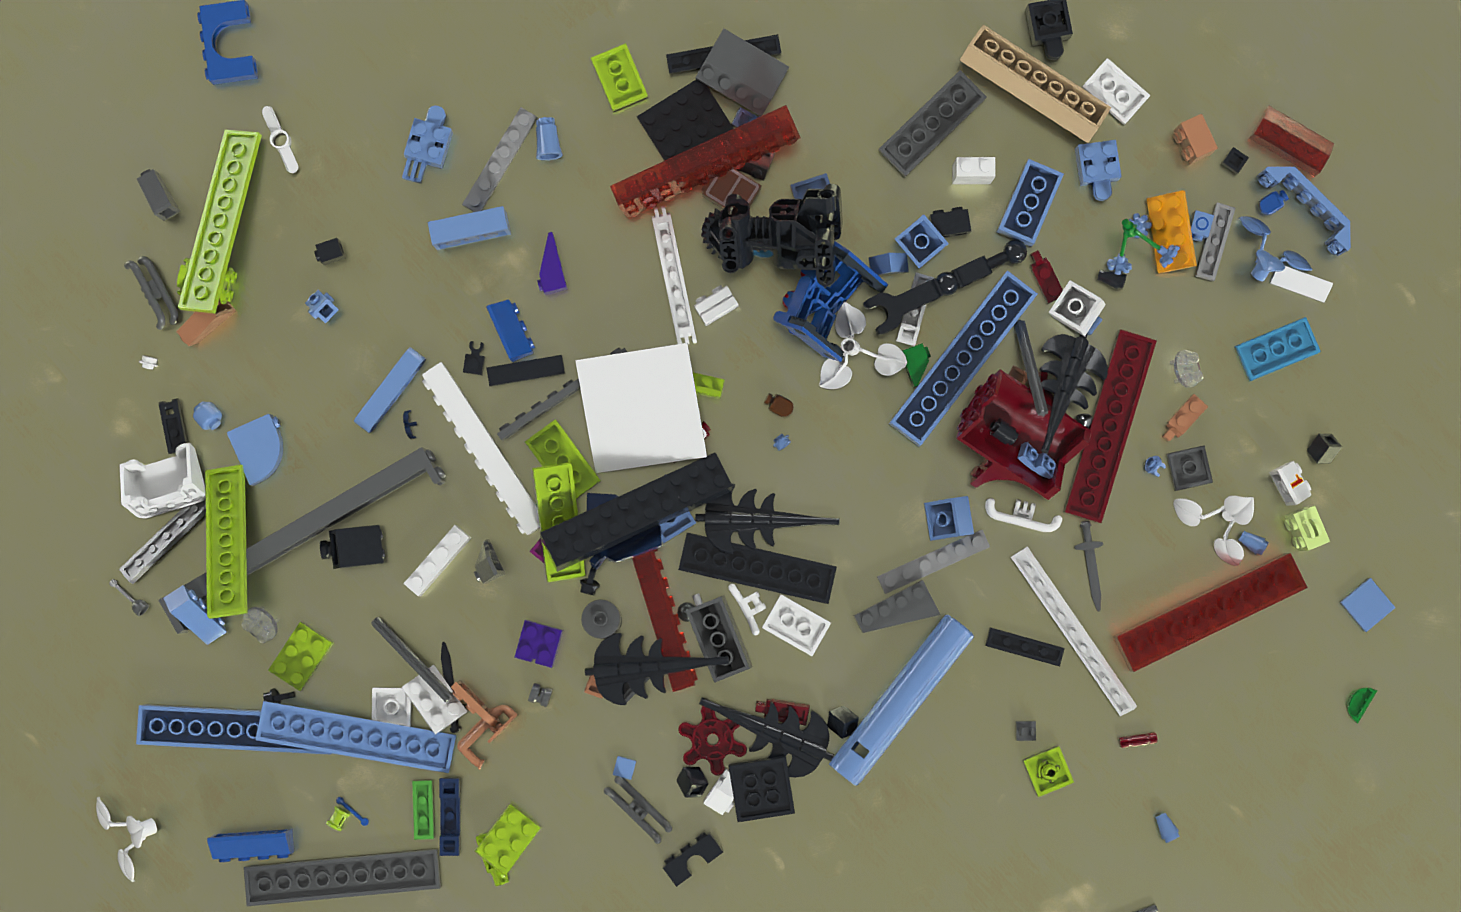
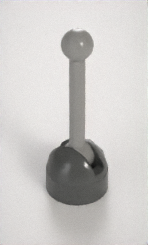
M115 579L110 580V586L115 587L132 602V610L137 616H141L149 608L148 603L144 600L135 601L117 584Z

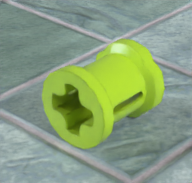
M335 806V811L326 824L335 830L342 831V825L345 819L350 816V813L341 807Z

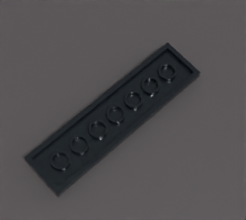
M692 533L686 534L678 570L829 604L837 569L836 566L757 548L753 550L736 543H731L734 549L733 554L725 553L715 548L705 536Z

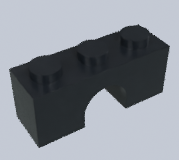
M702 832L695 838L697 840L692 845L687 843L680 849L681 853L676 857L671 855L664 860L665 865H663V869L676 887L692 876V872L687 865L690 857L699 855L708 864L723 853L724 850L711 832L707 834Z

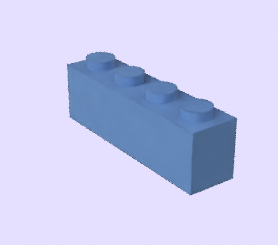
M182 585L163 598L170 613L207 645L227 632L224 627L226 623L223 617L208 618L205 601L202 598L198 599L192 589L188 590Z

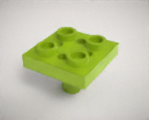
M1060 746L1023 760L1038 797L1074 783Z

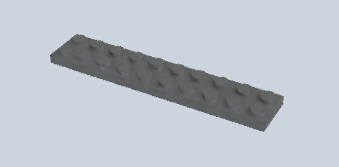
M438 849L244 867L247 906L441 888Z

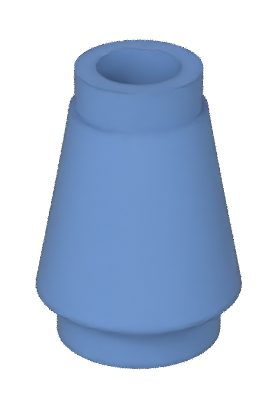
M1246 531L1242 533L1238 540L1255 555H1262L1269 543L1265 540L1266 538Z
M1166 813L1155 817L1161 838L1166 843L1180 837L1179 830Z

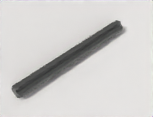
M1017 320L1014 327L1036 413L1038 416L1043 417L1045 414H1048V408L1025 321Z
M376 617L371 624L444 702L448 703L452 700L453 694L380 617Z

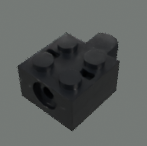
M1045 0L1029 3L1025 11L1032 46L1044 44L1046 57L1050 60L1059 59L1064 52L1062 40H1068L1073 35L1067 1Z

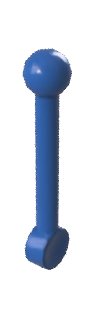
M342 797L336 799V803L343 805L361 821L363 826L368 825L369 820L361 817L344 802Z

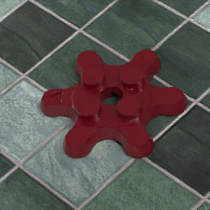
M702 706V720L699 724L691 725L684 722L678 728L680 735L689 738L692 742V747L684 754L683 761L690 766L700 759H706L710 763L711 773L719 776L725 770L723 764L725 756L733 754L737 757H743L747 753V747L745 744L737 742L733 737L734 731L740 727L739 724L730 719L719 720L714 710ZM710 734H715L718 737V742L715 745H710L707 742V737Z

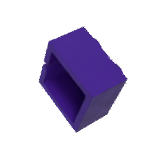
M525 620L514 658L533 662L536 659V664L552 668L564 630Z

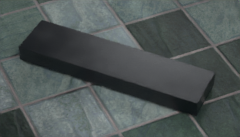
M562 355L486 367L490 387L565 374Z
M991 627L989 628L985 643L987 647L1059 667L1065 649Z

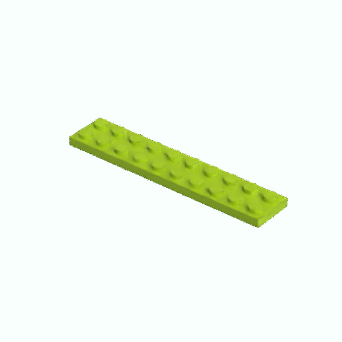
M224 131L178 308L181 310L216 313L262 137L259 132Z

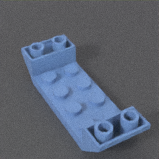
M1267 167L1257 175L1259 183L1269 189L1282 180L1283 185L1288 190H1292L1301 203H1306L1311 208L1310 211L1314 216L1320 217L1324 221L1327 229L1335 232L1325 242L1327 250L1331 254L1339 256L1351 248L1350 220L1296 167Z

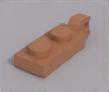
M1193 394L1167 422L1166 427L1168 431L1162 437L1167 442L1175 435L1179 438L1208 406Z

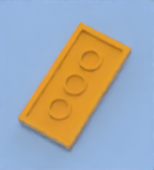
M1181 190L1146 198L1149 218L1152 223L1153 242L1159 246L1162 245L1166 249L1170 245L1180 247L1177 255L1172 257L1173 262L1169 265L1167 264L1165 268L1159 262L1162 255L1154 248L1158 273L1197 266L1185 191Z

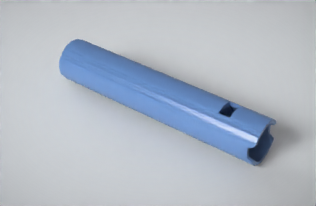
M945 615L832 758L829 765L852 784L857 786L861 783L974 638L973 633L950 615ZM859 743L870 751L865 758L854 751Z

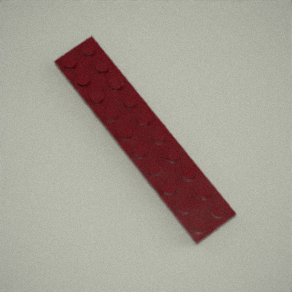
M1119 330L1109 361L1107 378L1103 381L1092 417V423L1089 427V430L1092 431L1090 444L1082 450L1065 506V513L1102 523L1157 340L1125 330Z

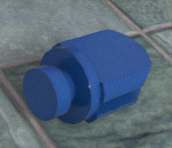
M1281 190L1280 194L1275 191L1262 198L1259 203L1260 211L1263 214L1271 215L1285 205L1283 200H1289L1284 190Z

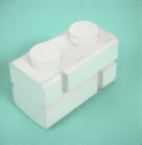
M720 285L712 290V295L708 297L703 295L696 300L697 304L694 305V308L705 326L739 307L727 285L725 287Z

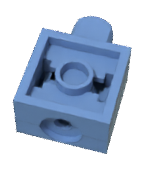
M431 106L428 109L425 121L414 118L404 151L406 159L415 160L419 163L425 160L426 165L443 169L453 132L451 128L443 126L446 114L442 107Z
M1116 140L1078 145L1075 148L1080 186L1092 185L1095 199L1098 201L1107 200L1112 195L1111 182L1118 181L1121 178Z

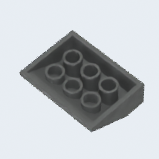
M723 28L695 79L762 117L789 66Z

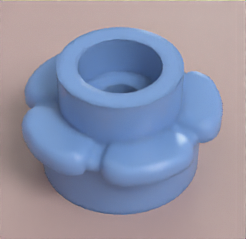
M781 434L773 440L775 442L773 446L779 451L784 449L791 443L788 438L789 435L784 436Z

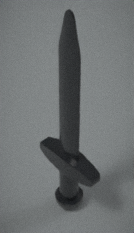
M442 642L441 664L443 678L451 688L454 684L451 658L446 643ZM458 719L451 723V728L449 729L452 733H459L461 730Z

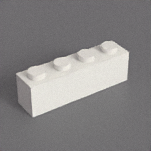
M454 525L404 584L417 596H422L470 541L471 537L457 525Z

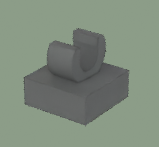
M1016 721V741H1036V721Z

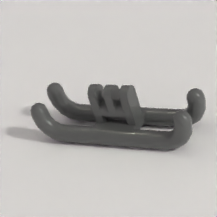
M141 256L137 260L139 265L144 264L151 275L153 280L148 282L134 261L129 260L125 262V269L133 271L141 286V291L144 292L145 298L148 299L149 306L152 307L158 320L156 328L161 330L165 326V316L157 302L161 297L171 315L169 323L175 325L178 321L177 308L152 261L146 256Z
M616 776L614 779L615 783L619 784L634 800L628 805L610 787L604 789V794L608 795L656 844H659L662 840L660 835L644 818L649 813L668 833L672 831L671 824L624 778Z

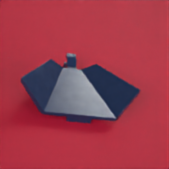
M587 493L586 511L619 496L616 494ZM658 525L595 554L589 560L591 566L597 570L605 559L618 563L662 547L661 526Z

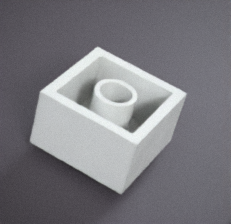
M1070 280L1049 313L1056 320L1085 336L1106 304L1101 298Z

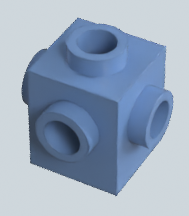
M319 290L312 294L305 302L310 308L308 312L315 319L319 317L324 323H327L339 310L332 303L334 299L327 292L323 294Z

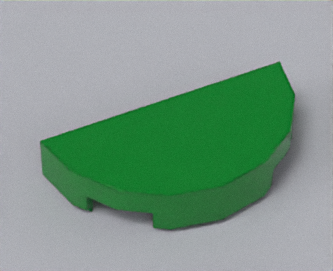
M1360 688L1350 695L1347 702V711L1355 723H1359L1377 690Z

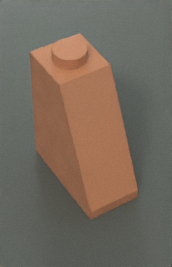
M219 298L215 314L194 312L176 332L188 346L197 344L228 319L236 310L228 301L224 305L221 304Z

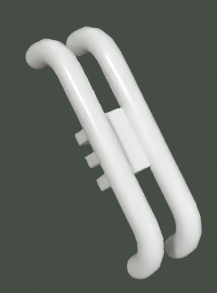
M993 498L986 500V512L995 520L1041 532L1055 531L1062 523L1060 515L1054 516L1050 524L1033 521L1032 518L1036 506L1034 503L1030 505V510H1027L1028 502L1024 501L1023 507L1019 508L1021 500L1017 499L1013 515L997 511L994 507L995 500Z

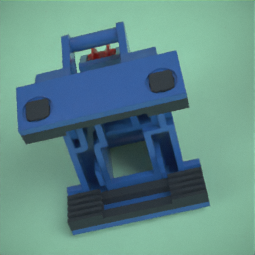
M834 241L835 271L841 276L831 287H826L817 282L816 270L801 269L802 277L799 279L795 291H788L783 297V305L788 308V311H777L773 319L785 326L789 333L799 337L821 356L841 362L844 357V351L837 344L827 341L836 318L835 313L862 282H865L880 293L884 292L888 284L850 250ZM815 312L812 322L810 323L809 321H807V317Z

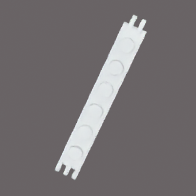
M661 206L663 214L659 215L658 208L656 207L654 208L655 216H652L677 343L682 344L681 338H684L685 343L689 344V336H692L693 343H697L671 214L666 213L665 206Z

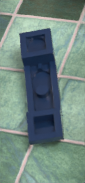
M440 778V856H459L461 831L459 778Z

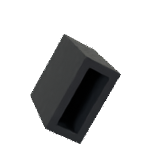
M379 525L329 531L333 569L384 563L385 552L381 543L383 534Z

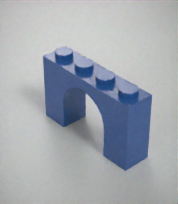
M245 0L199 6L200 12L197 13L199 24H202L200 38L205 46L202 54L204 61H207V68H205L206 79H209L213 85L258 79L256 59L253 56L225 58L220 56L216 49L217 36L224 28L251 23L249 4Z

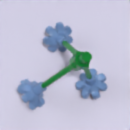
M1139 213L1133 215V219H1124L1122 221L1124 232L1121 250L1117 257H1114L1113 260H1108V269H1115V274L1120 275L1121 271L1129 273L1132 269V264L1128 263V259L1125 258L1124 254L1127 238L1129 237L1142 238L1156 248L1157 252L1162 255L1159 262L1164 268L1167 264L1169 265L1173 262L1172 257L1177 255L1180 247L1170 245L1166 249L1146 237L1148 235L1146 229H1150L1152 223L1146 222L1148 220L1147 215H1143L1140 218Z

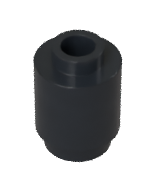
M1001 418L994 420L989 426L990 435L1003 444L1012 445L1018 438L1019 433L1016 431V428Z

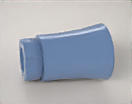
M552 117L539 118L536 120V159L554 160L562 157L563 154L559 144L555 119Z

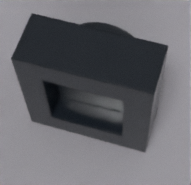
M1233 147L1221 164L1235 174H1238L1249 157Z

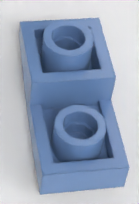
M1028 442L1021 444L1017 458L1032 471L1051 479L1056 467L1053 459L1046 453L1038 454Z

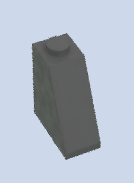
M154 169L142 172L140 174L141 177L137 178V181L154 215L165 221L179 213L180 209L159 173Z

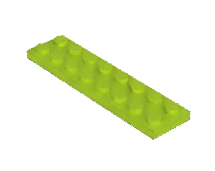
M243 465L205 470L207 617L212 619L248 613L245 473Z

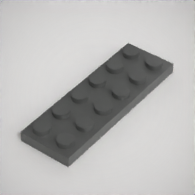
M960 70L890 137L878 151L906 177L987 96Z

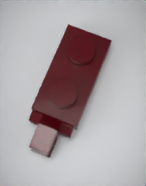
M1037 250L1030 254L1034 262L1030 265L1031 271L1046 303L1049 304L1058 299L1063 289L1047 258L1043 259Z
M767 699L766 702L756 701L755 712L764 713V717H766L769 711L770 703L773 702L778 711V721L784 722L789 712L788 707L792 706L797 712L800 725H807L810 705Z

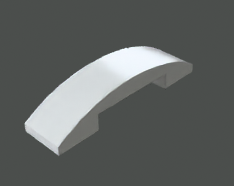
M916 272L911 289L934 279V277ZM926 305L903 315L896 341L915 346Z

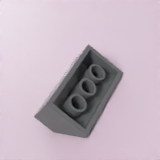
M724 595L686 610L704 658L729 657V664L708 666L714 683L753 667Z

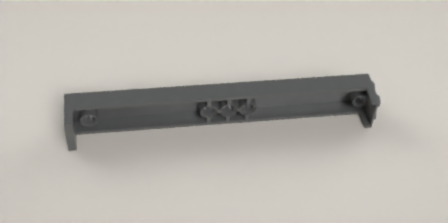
M423 447L419 448L246 549L247 575L425 472L429 474L434 484H444L446 475L442 468L434 463L436 457L433 452ZM207 572L184 585L188 590L192 589L198 599H207ZM163 598L158 600L177 634L191 631L170 613Z

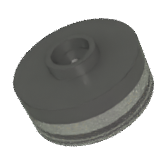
M595 600L585 607L581 621L584 630L589 635L597 639H606L618 632L622 623V617L619 609L613 603L606 600Z

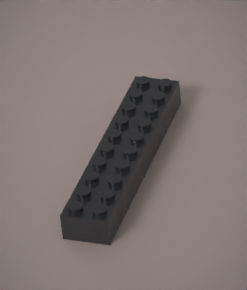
M715 452L540 532V537L556 571L559 572L732 491V484Z

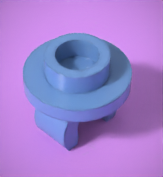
M1153 456L1146 460L1144 468L1146 472L1159 477L1160 474L1157 472V469L1159 467L1165 469L1166 465L1162 463L1159 456Z

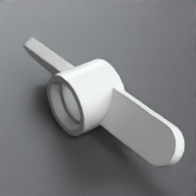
M265 106L262 109V114L271 132L270 143L279 151L287 171L295 173L298 170V164L290 148L291 137L281 129L273 108ZM280 134L286 135V143L282 146H276L275 138Z

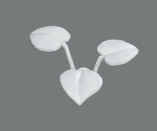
M844 302L837 313L835 321L837 334L842 338H846L841 343V349L844 351V362L827 359L821 368L819 386L825 389H838L848 384L852 378V370L846 366L848 364V355L854 356L859 351L876 357L874 363L876 370L886 376L893 375L907 365L906 356L900 348L889 343L882 344L878 348V354L861 348L859 343L853 338L854 334L863 332L866 326V318L860 310Z
M1229 496L1225 499L1224 506L1206 515H1201L1202 508L1196 502L1188 499H1175L1173 505L1177 516L1184 524L1189 526H1197L1200 523V519H1206L1223 512V518L1226 521H1230V524L1223 539L1217 538L1215 540L1214 549L1224 562L1239 566L1244 557L1243 548L1236 540L1228 539L1227 537L1235 522L1240 525H1246L1251 521L1254 513V498Z
M97 797L96 812L102 827L107 830L109 826H127L131 835L132 844L125 848L124 851L122 849L118 850V863L124 875L134 882V867L128 856V851L134 846L139 848L142 840L146 839V836L156 833V824L152 818L140 822L139 820L136 821L132 816H128L126 822L113 823L110 820V814L106 806L100 800V797Z

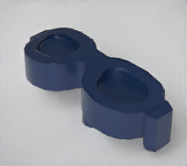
M411 410L404 411L403 423L405 432L410 439H414L416 436H413L411 426H416L417 422L410 423L409 413H411Z

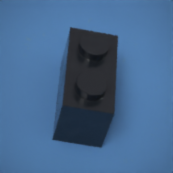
M963 207L952 208L950 212L935 210L928 217L929 221L944 238L971 233L968 209H963Z

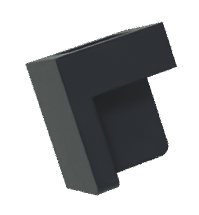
M1318 434L1307 449V452L1317 464H1329L1341 450L1342 445L1332 434Z
M841 706L829 711L827 726L843 739L850 736L857 728L859 717L847 707Z
M683 767L676 780L685 798L701 797L708 786V782L700 767Z

